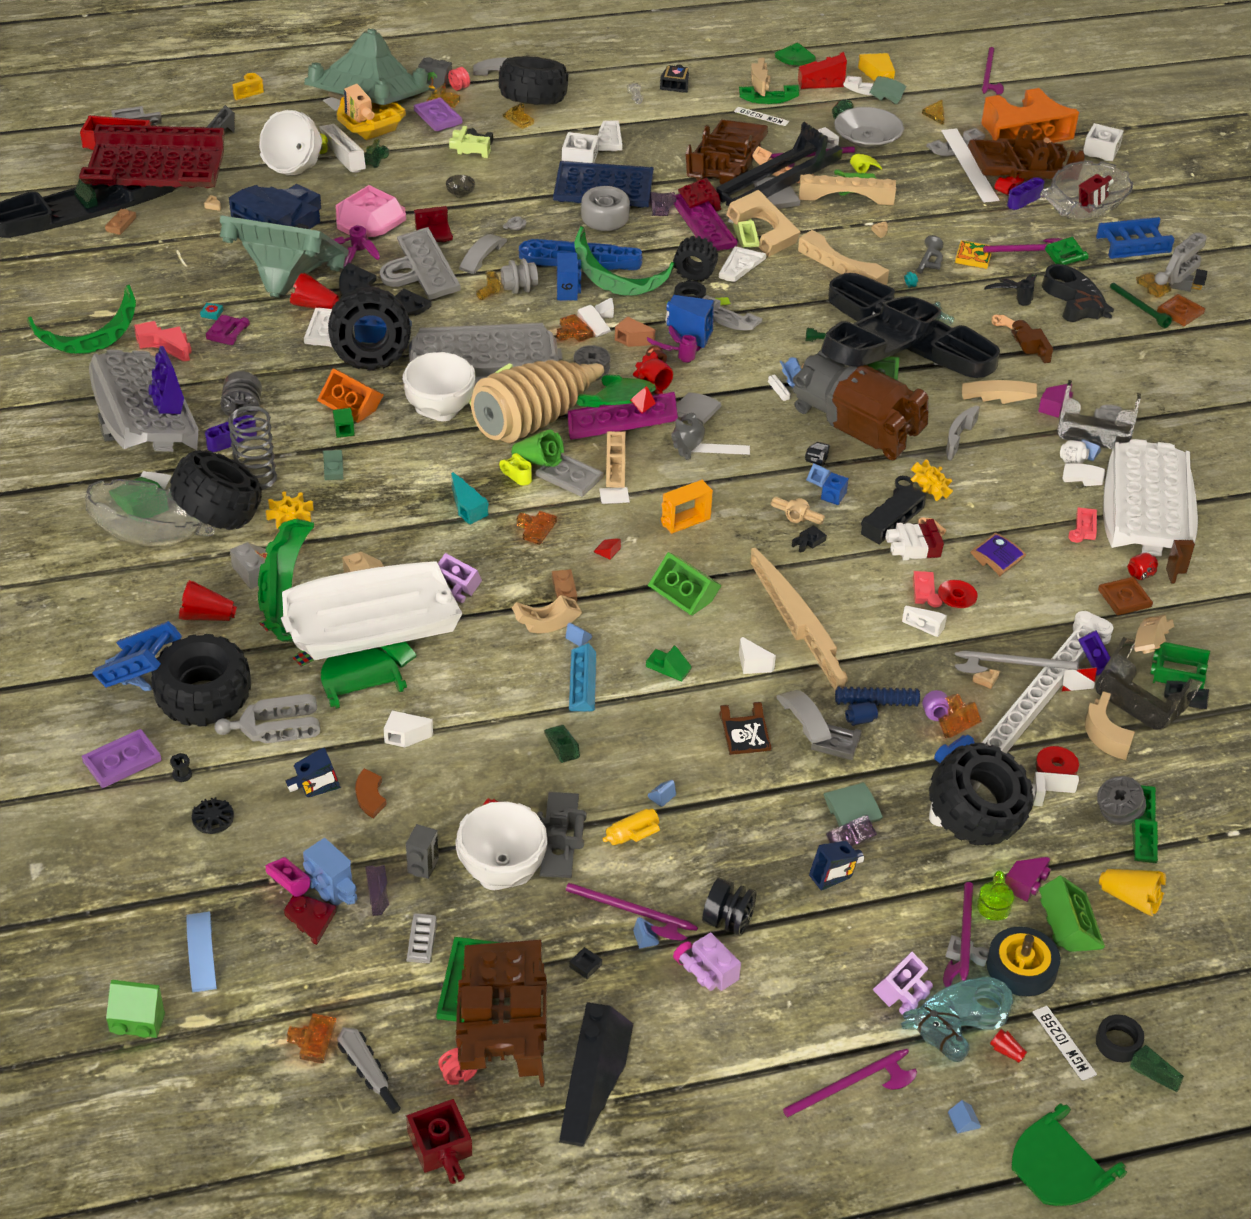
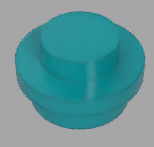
M911 271L907 272L904 275L906 285L909 288L916 287L918 282L917 275Z

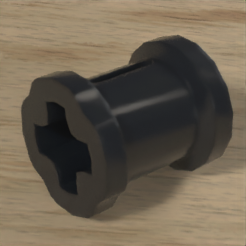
M178 753L170 759V765L173 768L172 776L177 782H186L192 777V771L189 768L190 759L184 753Z

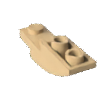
M759 58L758 63H752L751 83L760 95L765 96L766 90L769 91L771 76L768 75L765 58Z
M1165 614L1144 619L1136 634L1135 652L1142 651L1145 654L1160 648V645L1166 641L1164 634H1168L1169 630L1174 627L1173 619L1167 620Z

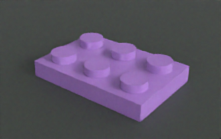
M441 97L414 105V111L434 131H441L445 128L462 124V117Z
M141 729L82 755L83 763L101 788L162 761L160 753Z

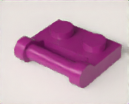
M221 315L207 331L206 339L233 345L242 330L250 325V321L245 317L238 319L228 315Z

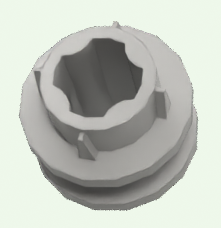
M523 258L520 260V265H516L514 260H509L508 265L501 267V282L504 290H512L513 294H517L519 287H523L524 292L527 293L530 291V287L538 285V273L534 262L527 263L526 259Z

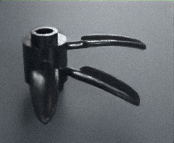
M1030 274L1026 279L1018 283L1010 279L1000 280L1002 283L989 284L984 287V290L1014 288L1017 290L1016 299L1018 304L1027 306L1033 301L1034 282L1037 274Z

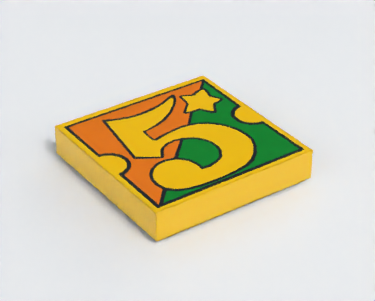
M961 240L955 263L987 269L992 252L984 253L983 247L990 245Z

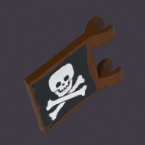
M753 702V716L730 718L729 706H720L719 716L723 724L729 755L771 751L772 748L761 702Z

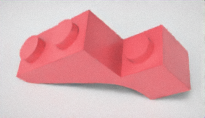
M155 321L134 325L136 340L140 349L164 346L166 352L179 360L190 361L189 353H192L191 346L187 341L186 333H182L180 326L161 330V327H157Z

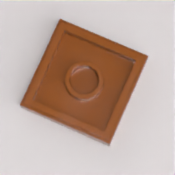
M1177 294L1158 306L1157 312L1160 314L1166 313L1172 317L1173 321L1186 326L1203 315L1205 308Z
M1134 577L1099 585V592L1116 615L1151 608L1153 605V601Z

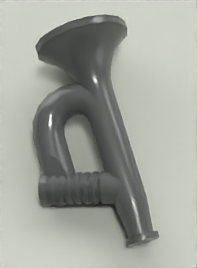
M935 235L926 237L925 246L927 251L916 270L918 273L921 274L924 268L940 270L943 261V254L940 250H942L944 243L939 237ZM931 256L937 257L935 262H929Z

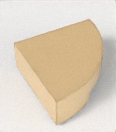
M210 195L204 203L205 208L220 211L221 202L217 200L216 196Z
M886 221L874 224L871 230L879 238H882L887 234L888 224Z
M990 669L986 672L976 673L972 681L992 689L1000 675V671Z

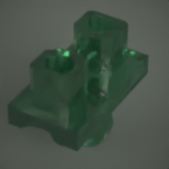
M379 139L374 140L372 145L367 146V154H364L365 165L372 164L373 168L378 167L381 159L387 158L390 153L386 146L379 144Z

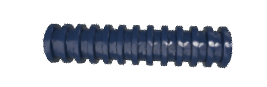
M837 686L835 702L837 705H840V703L852 705L853 703L870 702L875 703L876 706H879V704H882V706L886 704L892 706V704H895V706H899V704L901 706H905V704L912 706L914 704L915 707H918L920 691L918 688L914 690L912 688H908V690L905 688L901 690L895 688L893 690L890 687L889 689H886V687L882 689L876 687V689H873V687H869V689L863 687V689L856 687L854 689L852 686L850 688H847V686L843 688Z

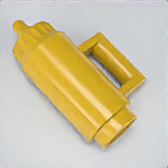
M652 808L641 810L608 827L603 841H609L612 845L623 844L630 840L638 842L660 831L658 826L659 817Z

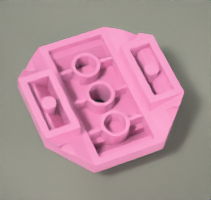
M368 185L336 205L337 229L350 235L349 230L353 226L359 225L366 229L367 239L368 237L380 236L406 221L405 207L401 206L395 197Z

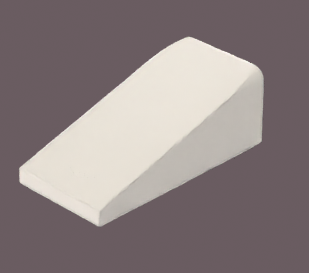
M592 305L578 309L577 320L595 337L611 332Z
M905 606L902 622L939 637L945 628L947 615Z

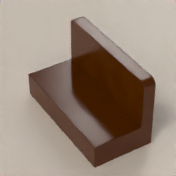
M1193 540L1173 541L1166 566L1171 584H1175L1178 574H1187L1195 547Z

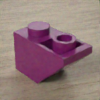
M1068 383L1046 388L1041 397L1038 412L1059 418L1061 413L1066 411L1068 402L1072 400L1074 393L1071 392L1072 384Z
M1041 857L1016 861L1006 875L1003 890L1028 902L1032 894L1037 895L1041 887L1040 882L1047 880L1051 869L1048 868L1050 858Z

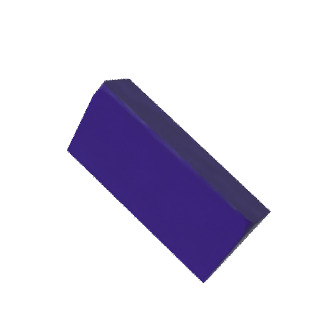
M1097 630L1078 639L1092 668L1097 667L1096 676L1115 667Z

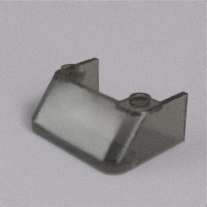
M1068 380L1057 429L1059 437L1064 440L1081 442L1083 439L1109 449H1113L1115 442H1119V444L1130 442L1141 400V393H1137L1133 410L1123 409L1117 414L1116 421L1080 415L1081 405L1079 401L1068 398L1072 380Z
M1123 637L1096 681V692L1100 696L1103 691L1110 693L1109 701L1150 728L1163 730L1187 709L1203 682L1189 678L1181 693H1173L1167 698L1166 702H1163L1132 682L1136 675V666L1127 658L1135 646V640Z

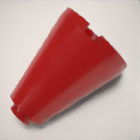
M301 273L293 286L295 287V292H291L290 304L313 309H332L334 304L339 301L337 294L307 273Z
M189 580L183 593V608L180 607L179 619L230 621L231 618H235L237 606H234V601Z

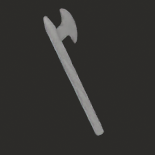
M974 651L955 652L956 656L968 659L965 664H955L957 670L966 673L986 671L987 667L978 665L979 660L1078 670L1079 662Z

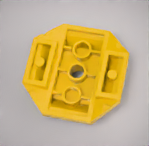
M341 97L337 111V120L352 133H357L365 140H369L395 131L400 121L406 115V111L396 101L386 105L371 102L372 111L375 114L374 118L357 122L345 114L344 97Z

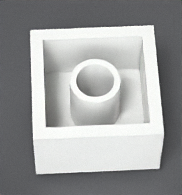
M1094 123L1085 140L1084 154L1089 157L1101 158L1105 161H1113L1121 146L1124 130Z
M568 132L562 147V161L595 163L598 154V135Z

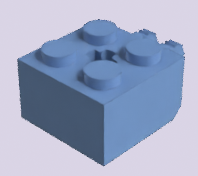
M324 837L303 852V866L305 874L310 877V888L316 889L325 902L329 901L332 905L338 906L342 902L349 905L355 904L357 894L355 893L356 885L352 882L351 861Z

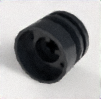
M720 877L717 878L704 906L703 923L719 928L725 920L726 932H731L734 928V935L742 936L755 910L756 890L748 889L746 892V887L742 885L734 894V882Z

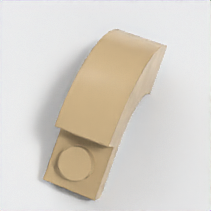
M560 595L553 603L541 608H533L518 602L512 607L517 621L525 624L528 631L532 633L557 631L566 627L568 623L575 621L582 614L576 600Z

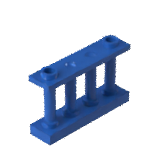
M1160 217L1099 223L1096 235L1097 239L1107 238L1110 242L1108 253L1110 259L1170 253L1174 243L1172 235L1162 236L1158 231ZM1152 233L1154 237L1147 238L1145 234ZM1129 235H1137L1139 239H1131ZM1122 236L1124 240L1117 241L1115 237Z
M167 621L120 639L116 642L122 649L114 661L96 667L92 673L107 688L157 670L161 663L155 658V655L163 645L181 639L182 635L174 625Z

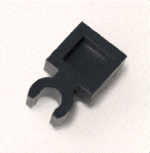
M813 525L802 531L799 537L792 540V547L799 545L800 553L804 552L807 546L813 549L825 542L827 535Z

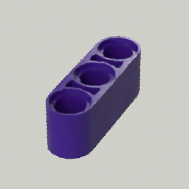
M1032 178L1009 191L1007 207L1018 210L1041 198L1044 180Z
M244 415L233 420V425L253 416ZM256 420L243 422L237 428L244 430L256 427ZM228 421L205 431L206 445L209 451L218 452L231 447L232 441ZM257 432L242 433L241 435L252 437L257 436ZM240 437L236 439L238 443L244 440Z

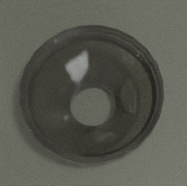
M455 175L446 180V188L456 198H463L473 192L475 181L467 175Z

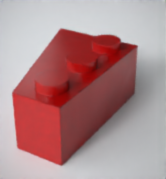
M844 52L832 58L827 57L826 60L820 62L815 61L800 66L798 71L800 88L844 87L847 59Z

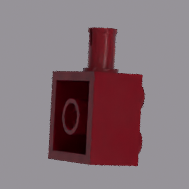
M451 1099L406 1115L407 1133L424 1173L444 1166L451 1184H456L454 1177H457L458 1182H461L465 1178V1174L458 1161L472 1156V1139L455 1100Z

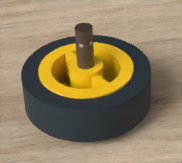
M1011 927L999 932L991 942L987 957V970L991 979L1003 990L1018 996H1036L1049 990L1056 980L1060 966V953L1055 943L1044 933L1029 927Z

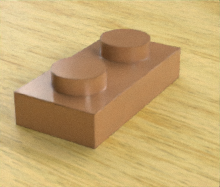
M120 209L105 225L106 232L121 235L136 219V212Z
M572 570L552 571L556 599L563 595L577 602V592Z

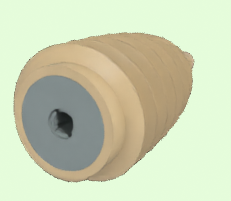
M547 360L545 362L537 361L532 364L527 363L522 366L502 370L499 373H493L487 376V378L480 379L474 386L471 397V410L474 420L481 432L492 440L500 439L505 443H513L518 438H524L529 433L532 434L539 428L546 427L548 423L556 421L559 416L565 415L568 409L576 405L577 397L580 394H584V390H587L592 382H595L596 379L602 376L604 367L598 363L579 365L563 360Z

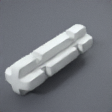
M776 375L769 376L768 383L783 401L789 400L791 393Z

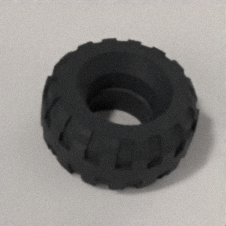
M528 56L509 57L500 66L498 87L502 96L511 101L533 105L557 104L567 94L569 74L564 64L551 59Z
M358 287L342 295V298L334 304L329 316L328 334L334 351L345 363L347 362L359 370L361 368L367 369V371H376L375 369L382 367L384 369L391 366V363L395 360L397 361L402 356L409 344L411 324L404 305L394 294L379 287ZM368 315L383 319L387 328L385 336L373 344L361 343L353 335V326L356 321Z
M196 450L183 457L170 480L171 496L176 501V504L191 517L219 529L235 530L249 523L256 513L262 498L261 484L250 470L233 459L231 460L222 454H216L207 450Z
M213 634L189 635L187 638L172 642V645L169 647L166 646L156 658L161 664L157 670L152 671L151 683L154 698L158 707L162 708L164 714L173 721L178 720L181 724L187 726L191 724L198 727L207 726V724L216 723L219 719L234 716L249 697L251 675L247 658L244 657L243 651L235 643L229 642L227 638L222 636L215 637ZM205 680L211 681V682H208V683H205V684H197V685H194V684H193V683L199 682V681H205Z
M971 743L970 745H962L955 748L941 761L931 777L932 783L929 787L930 801L933 802L932 810L934 815L940 818L941 825L946 831L949 829L954 833V837L961 841L968 840L972 845H996L1005 839L1008 840L1024 825L1033 807L1032 783L1030 779H1027V771L1022 764L1019 765L1014 760L1015 757L1009 752L1006 754L1001 751L1000 747L995 745L986 746L985 743ZM970 779L978 781L987 787L997 803H991L982 799L974 791Z

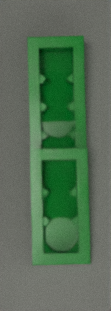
M1141 785L1146 799V809L1144 814L1132 823L1134 861L1157 863L1158 821H1156V787Z

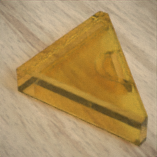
M943 100L922 109V114L944 125Z

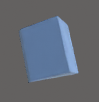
M1082 439V442L1086 444V448L1089 449L1088 459L1094 461L1101 452L1100 446Z
M813 463L806 481L823 487V484L830 475V470Z
M568 623L565 638L578 646H582L592 638V634L572 623Z
M669 780L659 784L647 795L648 798L663 807L676 796L674 781Z
M640 917L637 918L633 929L639 949L658 945V936L651 929V926L654 925Z
M961 1100L948 1111L957 1134L981 1128L972 1106L967 1102Z

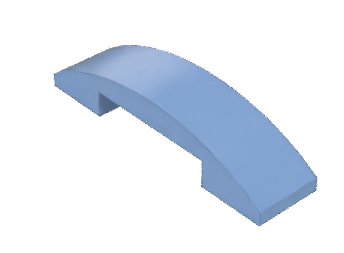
M210 911L188 914L187 941L192 992L217 989Z

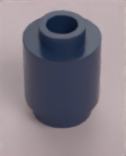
M857 703L848 705L847 710H845V717L847 722L855 726L873 722L874 719L878 718V711L875 703Z

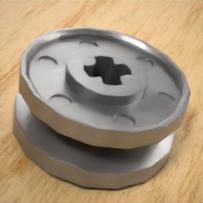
M586 345L575 351L574 363L579 365L598 363L604 367V373L596 380H600L603 376L609 374L611 357L606 349L596 345Z
M1115 776L1106 780L1098 790L1097 802L1103 817L1110 823L1129 825L1144 814L1146 809L1144 792L1141 785L1133 778Z

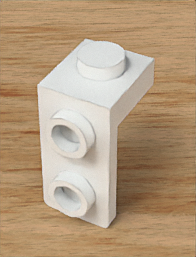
M1035 772L1032 784L1033 806L1043 805L1046 791L1075 793L1079 776Z

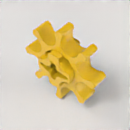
M926 459L921 465L919 462H916L911 468V471L915 473L911 481L918 482V485L923 488L922 492L933 494L936 501L942 496L947 499L953 492L948 487L952 479H947L940 472L942 470L941 466L936 469V467L930 466L929 461Z
M282 492V500H268L269 509L272 510H266V519H275L277 529L283 522L293 519L311 522V512L308 511L314 510L313 501L304 502L302 492H299L298 496L290 498V496L286 495V492Z

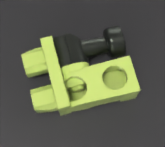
M463 126L461 130L453 131V138L449 140L450 149H457L458 154L480 153L482 157L488 158L491 151L490 145L493 144V132H486V135L479 134L474 128L467 129V126Z

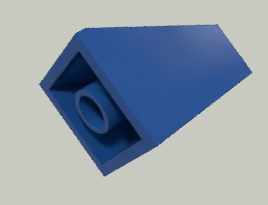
M673 295L672 299L667 302V311H669L667 326H673L681 337L684 335L694 336L697 346L705 348L713 332L714 300Z

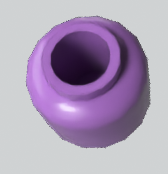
M938 690L931 691L923 698V709L929 719L942 721L950 715L952 710L951 703L944 692Z

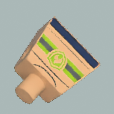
M354 84L344 89L345 114L357 122H362L366 119L372 120L375 114L372 111L371 99L358 84Z

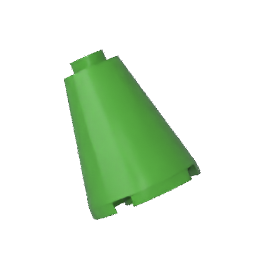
M545 430L515 443L511 452L512 455L518 453L531 464L554 467L558 466L562 461L560 456L561 453H564L563 441L558 433L553 432L554 430Z

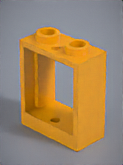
M703 479L663 494L661 523L671 534L711 519L713 490ZM695 499L693 508L675 514L676 506Z

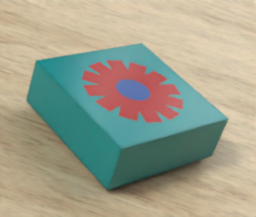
M206 303L200 312L201 317L217 320L223 312V305Z

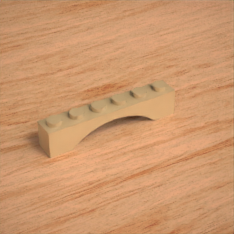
M811 174L800 175L799 199L815 201L830 193L854 192L872 199L877 204L894 205L896 180L849 178L843 176L831 177L827 175L814 176Z
M814 230L799 237L798 251L840 274L856 273L882 284H888L889 270L877 263L861 262L841 255L830 247L825 236Z

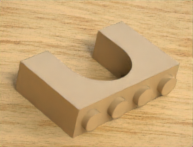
M759 190L733 201L729 205L726 215L736 225L738 222L751 218H760L772 225L774 229L763 234L759 241V248L768 257L797 243L800 235L798 228Z

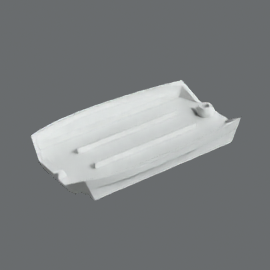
M1132 439L1130 442L1121 444L1115 442L1106 471L1103 496L1104 526L1112 548L1134 543L1142 544V553L1147 552L1152 556L1161 557L1163 547L1172 548L1174 540H1193L1195 544L1198 514L1189 451L1183 452L1175 448V445L1170 443H1148L1147 440Z
M437 561L392 565L342 573L309 581L282 592L283 617H281L284 628L286 632H290L296 646L300 650L306 651L314 660L453 632L462 615V611Z

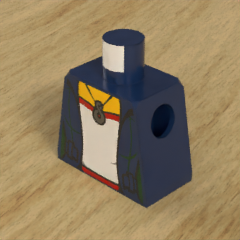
M325 747L296 762L294 768L297 776L285 780L290 792L303 788L306 797H313L341 788Z
M847 841L819 845L809 876L820 890L827 889L850 879L856 864L864 861V855L861 850H854Z

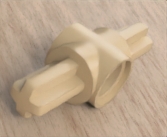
M774 497L771 502V506L786 511L787 518L793 523L809 520L821 525L825 518L824 515L810 510L808 502L801 498L792 499L788 502Z

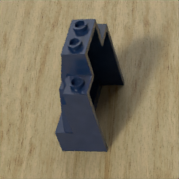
M295 184L288 189L254 185L241 189L229 197L231 217L285 226H296L301 223L309 226V229L320 223V194L299 184Z

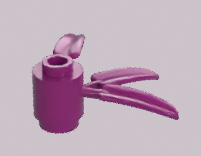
M353 226L349 230L350 237L348 238L338 237L333 239L339 244L351 241L344 267L351 263L357 250L360 251L365 248L376 260L380 259L379 252L369 239L367 240L366 229L363 226Z
M671 325L669 326V333L673 340L679 343V347L663 344L647 337V341L652 345H659L662 349L668 351L672 349L678 350V358L686 363L694 360L696 351L702 348L697 346L694 336L684 335L681 337Z

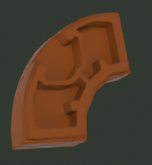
M364 768L356 781V797L360 808L374 819L387 805L386 799L378 791L382 783V777Z

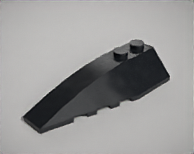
M586 1003L559 1143L585 1146L597 1123L601 1110L604 1109L611 1091L614 1090L617 1084L618 1077L626 1066L634 1023L612 1006Z

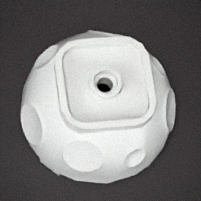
M293 110L276 112L270 116L260 134V155L263 162L278 173L285 175L301 174L316 164L322 145V138L314 121L306 114Z
M433 352L418 356L408 364L403 373L402 380L405 395L408 401L414 405L417 413L437 421H449L469 403L475 386V370L467 360L456 354Z
M508 801L491 802L476 808L470 814H466L460 822L456 838V851L459 860L472 877L479 880L484 888L490 890H500L526 883L541 865L547 850L546 828L538 815L530 807Z

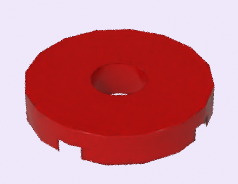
M1049 746L1043 748L1038 753L1035 765L1038 772L1077 775L1079 761L1070 750L1060 746ZM1053 763H1059L1062 766H1055Z

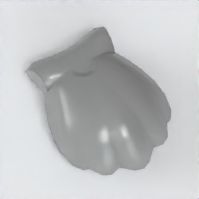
M519 216L512 217L503 225V228L518 231L526 227L527 221Z

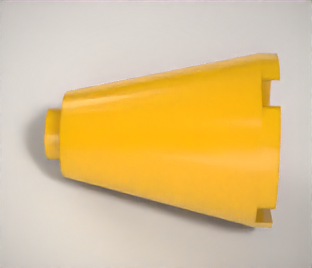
M1107 869L1106 872L1101 873L1099 885H1102V890L1149 916H1153V914L1158 912L1163 900L1164 892H1161V885L1166 886V874L1161 871Z

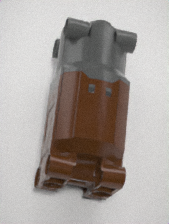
M820 350L817 354L810 355L806 359L803 368L793 377L795 384L793 392L798 398L794 402V406L800 413L806 414L812 407L826 413L827 421L831 426L875 449H882L884 455L890 460H896L906 449L907 435L918 436L928 425L929 397L927 393L919 388L912 391L908 389L907 385L868 365L859 367L844 365L825 356Z

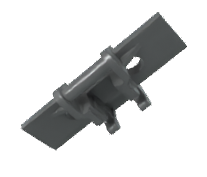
M548 792L546 818L543 817L542 812H537L547 832V850L541 863L540 876L572 878L574 849H582L584 847V840L582 839L584 821L587 818L585 811L578 810L579 794ZM567 827H574V837L566 836ZM555 849H561L564 851V853L561 855H555L552 853V851Z

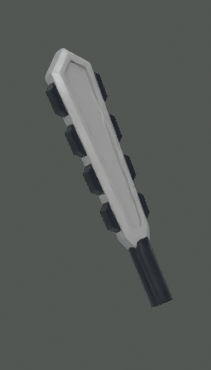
M343 1027L337 1038L338 1048L342 1053L348 1055L347 1060L351 1066L357 1067L356 1072L360 1078L366 1079L365 1085L368 1089H372L380 1094L393 1114L399 1112L401 1108L388 1089V1076L386 1072L380 1070L381 1064L379 1060L373 1058L374 1052L371 1046L365 1044L366 1038L363 1032H359L354 1028Z

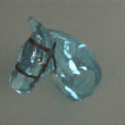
M992 977L961 981L939 991L930 997L920 1008L904 1012L902 1016L905 1021L901 1023L902 1029L918 1030L925 1042L938 1049L949 1060L961 1062L968 1056L970 1049L968 1041L962 1035L961 1026L967 1025L992 1030L1003 1026L1009 1018L1012 1009V992L1005 983ZM987 998L993 1000L999 1007L986 1008L979 1004L977 999Z

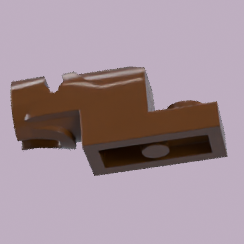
M1024 320L1013 322L1012 327L1014 330H1011V333L1026 354L1037 353L1043 363H1051L1053 347L1042 329H1032Z

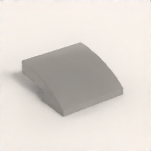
M688 392L677 403L678 417L688 413H695L696 418L704 425L722 405L719 401L706 395Z

